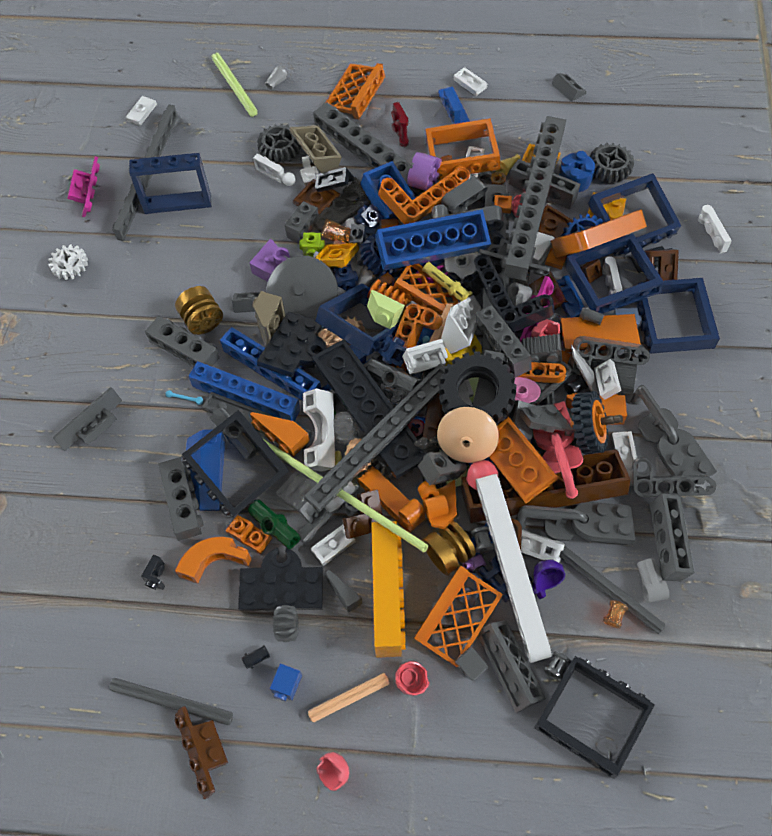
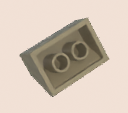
M318 125L290 127V132L321 173L338 169L342 156Z
M261 291L253 301V308L261 337L267 346L283 321L285 311L282 297Z

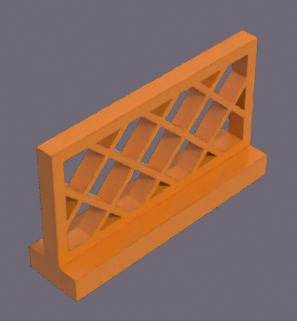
M350 63L326 102L331 104L338 101L339 103L332 106H335L340 112L353 114L354 119H360L385 78L383 64L377 63L375 67ZM352 70H358V72L351 74ZM358 76H362V78H359V79H357V80H354V78H356V77H358ZM352 80V82L344 84L346 81ZM365 82L364 85L358 87V84ZM353 86L356 87V88H354V89H352V90H349V91L347 90V89L350 88V87H353ZM345 90L344 93L337 95L338 92ZM345 97H349V99L344 100V101H342V102H341V100H340V99H343V98H345ZM352 103L350 108L344 107L345 105Z
M420 264L407 266L395 282L392 290L394 293L398 289V296L404 292V299H408V304L413 300L416 304L430 308L439 315H442L447 304L456 305L460 303L456 297L450 296L448 292L443 293L441 289L443 286L423 272V266ZM410 268H415L419 274H412ZM421 278L423 284H416L414 279ZM426 278L433 279L434 283H427ZM403 279H410L412 285L403 281ZM436 287L438 293L432 294L430 288ZM425 288L427 294L421 292L418 289ZM445 297H452L454 303H447ZM434 298H441L443 304L439 303Z
M459 566L414 636V639L455 667H458L456 662L448 656L446 647L459 645V657L470 648L503 594L470 573L464 567ZM468 577L476 582L477 591L465 592L464 583ZM479 584L486 589L480 590ZM462 588L463 594L457 595L460 589ZM490 591L496 595L492 604H483L481 592ZM478 593L481 606L469 608L466 595ZM464 596L466 609L454 611L453 600ZM451 607V612L446 613L448 608ZM484 607H489V609L485 613ZM481 608L483 613L481 622L472 623L469 610ZM467 611L469 624L457 626L455 613ZM452 614L455 627L442 629L441 619L445 615ZM439 624L440 630L434 631ZM473 625H478L474 631ZM470 626L472 636L469 640L460 641L458 629ZM455 629L458 642L446 644L443 632ZM441 632L443 645L434 647L427 642L432 634ZM467 643L464 649L462 650L461 644ZM444 648L445 654L438 649Z

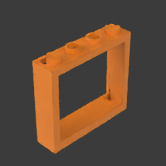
M491 118L425 129L429 155L436 157L434 145L489 136L493 154L442 161L439 169H437V173L440 174L438 179L445 178L460 167L466 168L470 174L500 170V154Z

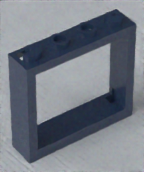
M200 152L129 160V174L144 214L212 207L211 192ZM196 170L202 191L146 196L139 176Z
M654 173L594 194L588 202L593 215L597 216V220L601 218L604 223L610 221L603 206L604 204L648 189L668 226L636 237L642 248L650 243L656 244L663 238H671L677 234L681 227ZM627 248L613 254L614 256L620 254L627 255L630 253V250Z
M633 233L567 256L565 267L589 309L604 314L661 293L664 281ZM628 248L649 281L598 299L579 265Z
M703 278L665 280L659 294L692 292L704 335L657 339L648 298L637 301L638 315L642 317L640 328L641 331H644V344H646L649 354L715 349L720 337Z
M361 283L319 306L315 322L341 339H345L347 343L369 356L379 350L381 342L386 339L387 335L392 338L395 337L400 322L391 329L387 328L371 337L339 317L338 315L359 303L367 307L369 301L367 295L370 288Z

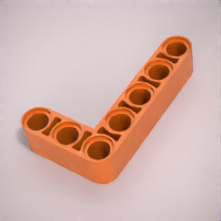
M463 167L457 168L414 200L393 179L385 178L381 182L378 195L403 224L414 223L432 212L434 206L441 205L442 198L448 192L467 181L470 177V172Z
M641 209L583 231L558 237L550 241L556 258L593 248L647 226Z

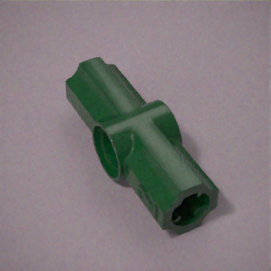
M260 499L255 500L249 506V514L260 523L263 533L266 535L272 534L288 550L293 549L299 543L301 537L288 525L287 519L283 514H276Z

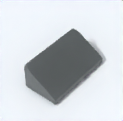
M557 73L552 81V85L570 101H574L587 93L567 73Z
M260 292L234 293L232 299L233 311L235 313L255 312L253 301Z

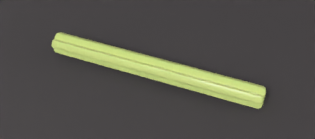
M217 52L212 54V60L251 117L257 115L256 107L221 55Z

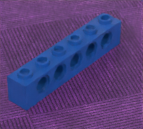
M231 327L220 339L225 353L303 401L304 392L313 389L322 390L319 380L299 368L293 378L257 366V360L265 347Z
M198 361L188 376L192 386L209 394L211 392L278 418L295 422L301 411L299 400Z

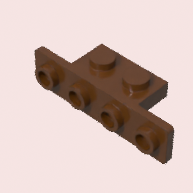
M184 706L175 714V725L177 729H180L183 748L188 752L190 768L196 775L197 789L205 800L215 792L209 771L225 766L228 760L213 720L192 726L187 708Z

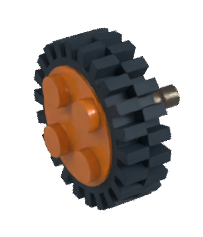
M596 391L575 394L572 401L573 408H571V413L573 416H571L570 424L573 430H575L576 443L585 455L603 453L608 445V436L606 434L608 429L606 425L622 423V415L606 417L602 399Z

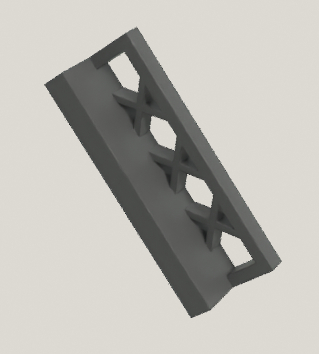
M507 621L490 623L479 632L478 637L515 713L523 711L530 705L544 701L546 698ZM499 628H502L505 636L501 634ZM509 648L514 651L515 656L511 654ZM519 667L524 671L525 676L521 674ZM529 688H531L536 695L535 698H533Z

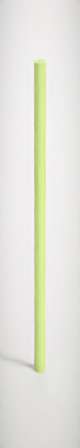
M263 439L278 458L317 483L323 478ZM341 490L337 494L338 497L422 552L428 549L426 543L349 493Z

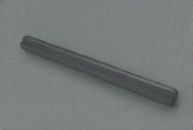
M564 546L563 551H560V558L654 632L659 634L665 628V623L566 546Z
M113 678L109 685L111 691L175 710L186 706L188 714L225 725H230L233 720V713L118 678Z

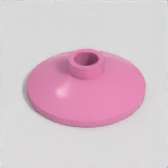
M515 378V400L532 403L540 397L541 390L537 383L527 378Z

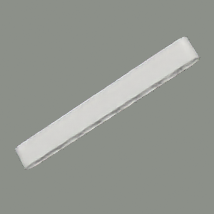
M497 474L478 478L475 480L528 660L530 663L550 658L552 657L551 649Z

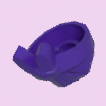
M553 559L536 563L532 590L539 599L546 597L545 590L556 587L564 580L566 575L560 563Z

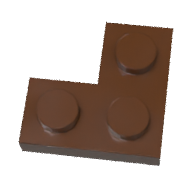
M374 489L357 494L359 501L382 515L378 490ZM361 511L360 514L343 518L346 538L351 539L372 533V522L376 521Z

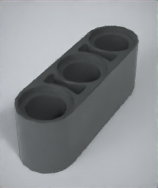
M473 176L448 192L442 198L441 204L446 206L451 214L459 213L480 199L487 192L488 187L476 176Z

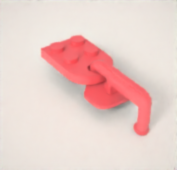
M565 401L555 403V407L571 426V419ZM533 429L537 446L546 450L542 458L555 473H562L566 487V496L568 498H575L578 495V490L575 488L570 469L579 467L583 463V456L578 447L570 445L575 437L574 430L571 436H566L564 431L555 429L551 433L542 429Z

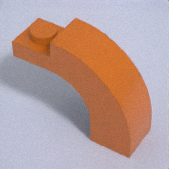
M212 537L192 546L181 558L175 572L180 578L198 584L206 567L214 561L226 559L249 567L252 559L248 550L240 546L236 547L232 538Z

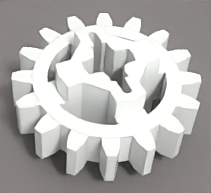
M72 244L68 248L63 245L61 250L57 248V253H51L53 258L48 259L50 262L48 264L53 275H57L59 279L64 277L67 280L70 276L74 279L76 274L81 276L80 271L85 272L84 266H88V258L84 250L79 249L78 246L73 248Z

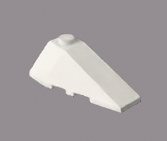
M474 295L451 307L447 315L441 339L443 340L444 347L448 349L450 354L471 344L477 327L475 313L482 310Z

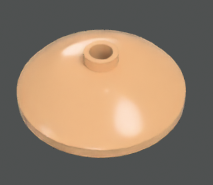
M460 407L451 410L441 419L437 430V438L440 447L449 457L459 462L474 463L488 458L495 451L498 444L499 431L495 421L486 412L473 407Z

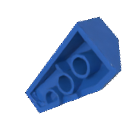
M213 429L201 430L187 438L186 450ZM223 431L191 455L220 491H222L226 443ZM190 469V476L194 484L199 510L220 511V503L217 500L213 501L209 497L207 487L204 484L201 486L195 480L194 476L196 474Z

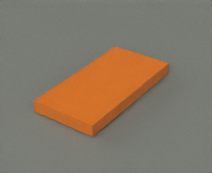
M635 314L607 315L603 317L600 325L585 319L583 321L580 317L560 319L565 352H572L571 345L573 346L574 340L579 336L641 345ZM582 343L579 349L584 350L588 343ZM601 346L598 351L605 350L606 346Z
M508 417L497 425L499 431L498 444L489 458L522 500L528 503L559 478Z

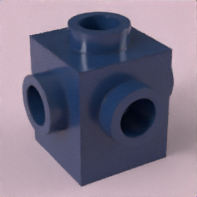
M373 204L367 207L365 205L362 206L354 217L357 224L377 228L380 225L379 221L383 218L379 209Z
M351 264L342 268H334V276L339 288L348 291L356 287L355 281H358L356 270H352Z
M387 335L386 339L381 342L378 350L383 356L382 360L390 365L393 363L401 367L404 363L402 356L406 349H408L404 345L405 341L397 336L392 338Z

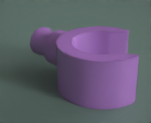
M283 247L274 250L273 255L264 257L265 262L271 261L279 265L283 261L278 256L285 255L290 258L289 251Z
M477 555L462 564V567L468 569L470 573L479 566H486L482 555Z

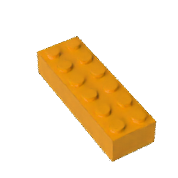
M372 522L374 643L376 658L402 657L401 650H406L405 631H401V629H405L404 610H400V608H404V590L399 589L403 588L401 537L378 522Z

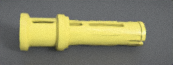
M427 262L423 267L422 271L446 288L450 296L453 295L461 302L472 296L473 293L471 291L468 292L464 289L460 282H454L432 265L431 262Z

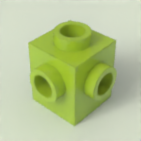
M303 232V240L300 239L299 249L303 251V256L313 257L315 252H320L325 247V240H322L321 233Z

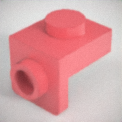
M548 319L543 320L533 327L531 337L560 334V323Z

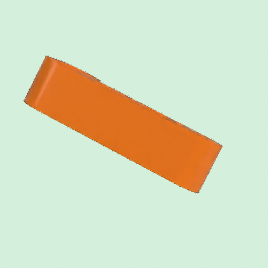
M410 304L403 313L395 336L404 340V345L407 348L415 347L423 327L437 330L442 326L443 318L430 308ZM434 316V320L429 323L431 317ZM404 362L400 368H403L405 371H407V367Z
M371 467L357 479L359 485L365 491L378 490L381 507L407 532L411 533L425 520V509L422 504L415 498L408 500L375 467Z

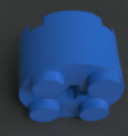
M584 151L571 153L562 158L559 175L579 183V192L588 189L592 182L595 163Z

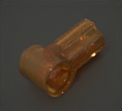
M326 219L321 236L331 241L337 240L349 243L351 229Z

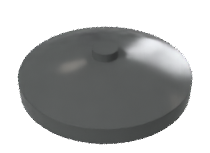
M295 256L283 261L274 269L268 280L266 293L282 297L285 316L290 311L316 320L319 306L338 296V284L331 269L319 259L310 256Z

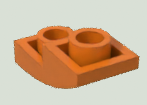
M239 515L234 518L225 530L232 537L259 554L264 551L273 539L271 535H266L261 529L255 527L252 522Z

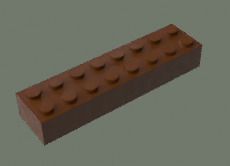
M618 450L582 455L583 463L577 468L570 469L575 488L578 490V495L575 498H568L566 496V487L562 473L558 472L555 473L559 478L557 481L528 503H525L499 471L498 478L510 516L517 515L522 506L558 508L628 495L631 479ZM467 476L461 477V492L470 523L487 521L478 490L468 484Z

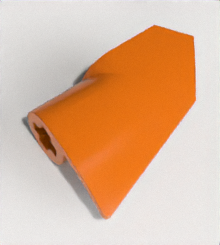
M455 480L440 489H437L435 484L429 486L427 481L422 482L418 487V492L423 500L426 516L432 527L445 529L457 515Z

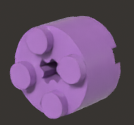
M416 152L412 160L414 164L409 169L407 184L413 188L426 191L438 181L439 173H437V169L440 167L441 159Z

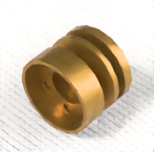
M195 286L185 290L175 302L177 312L184 320L188 330L193 334L201 335L208 333L216 328L223 319L221 308L214 301L210 291L204 286Z
M453 520L445 529L439 528L440 535L432 532L422 539L428 545V549L425 551L438 570L446 576L459 567L457 559L465 563L468 558L476 555L475 547L469 536Z

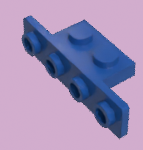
M448 87L438 90L442 104L445 106L452 123L470 122L454 88Z

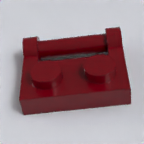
M395 102L393 103V111H391L393 119L391 124L392 130L400 138L399 145L407 147L409 145V138L407 137L409 119L401 104Z

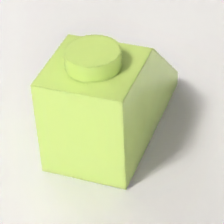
M372 290L367 308L374 322L391 329L401 321L405 305Z

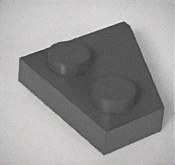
M554 404L521 408L519 415L529 428L542 429L551 433L555 429L564 431L566 436H571L573 428Z

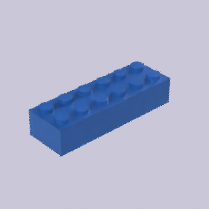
M483 209L378 229L375 235L383 271L479 252V249L487 250L491 245Z

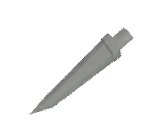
M571 345L573 359L590 391H596L600 395L594 371Z

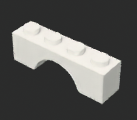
M313 389L303 393V412L311 418L315 427L314 442L309 448L304 449V465L311 470L322 472L330 470L335 466L334 402L332 392Z

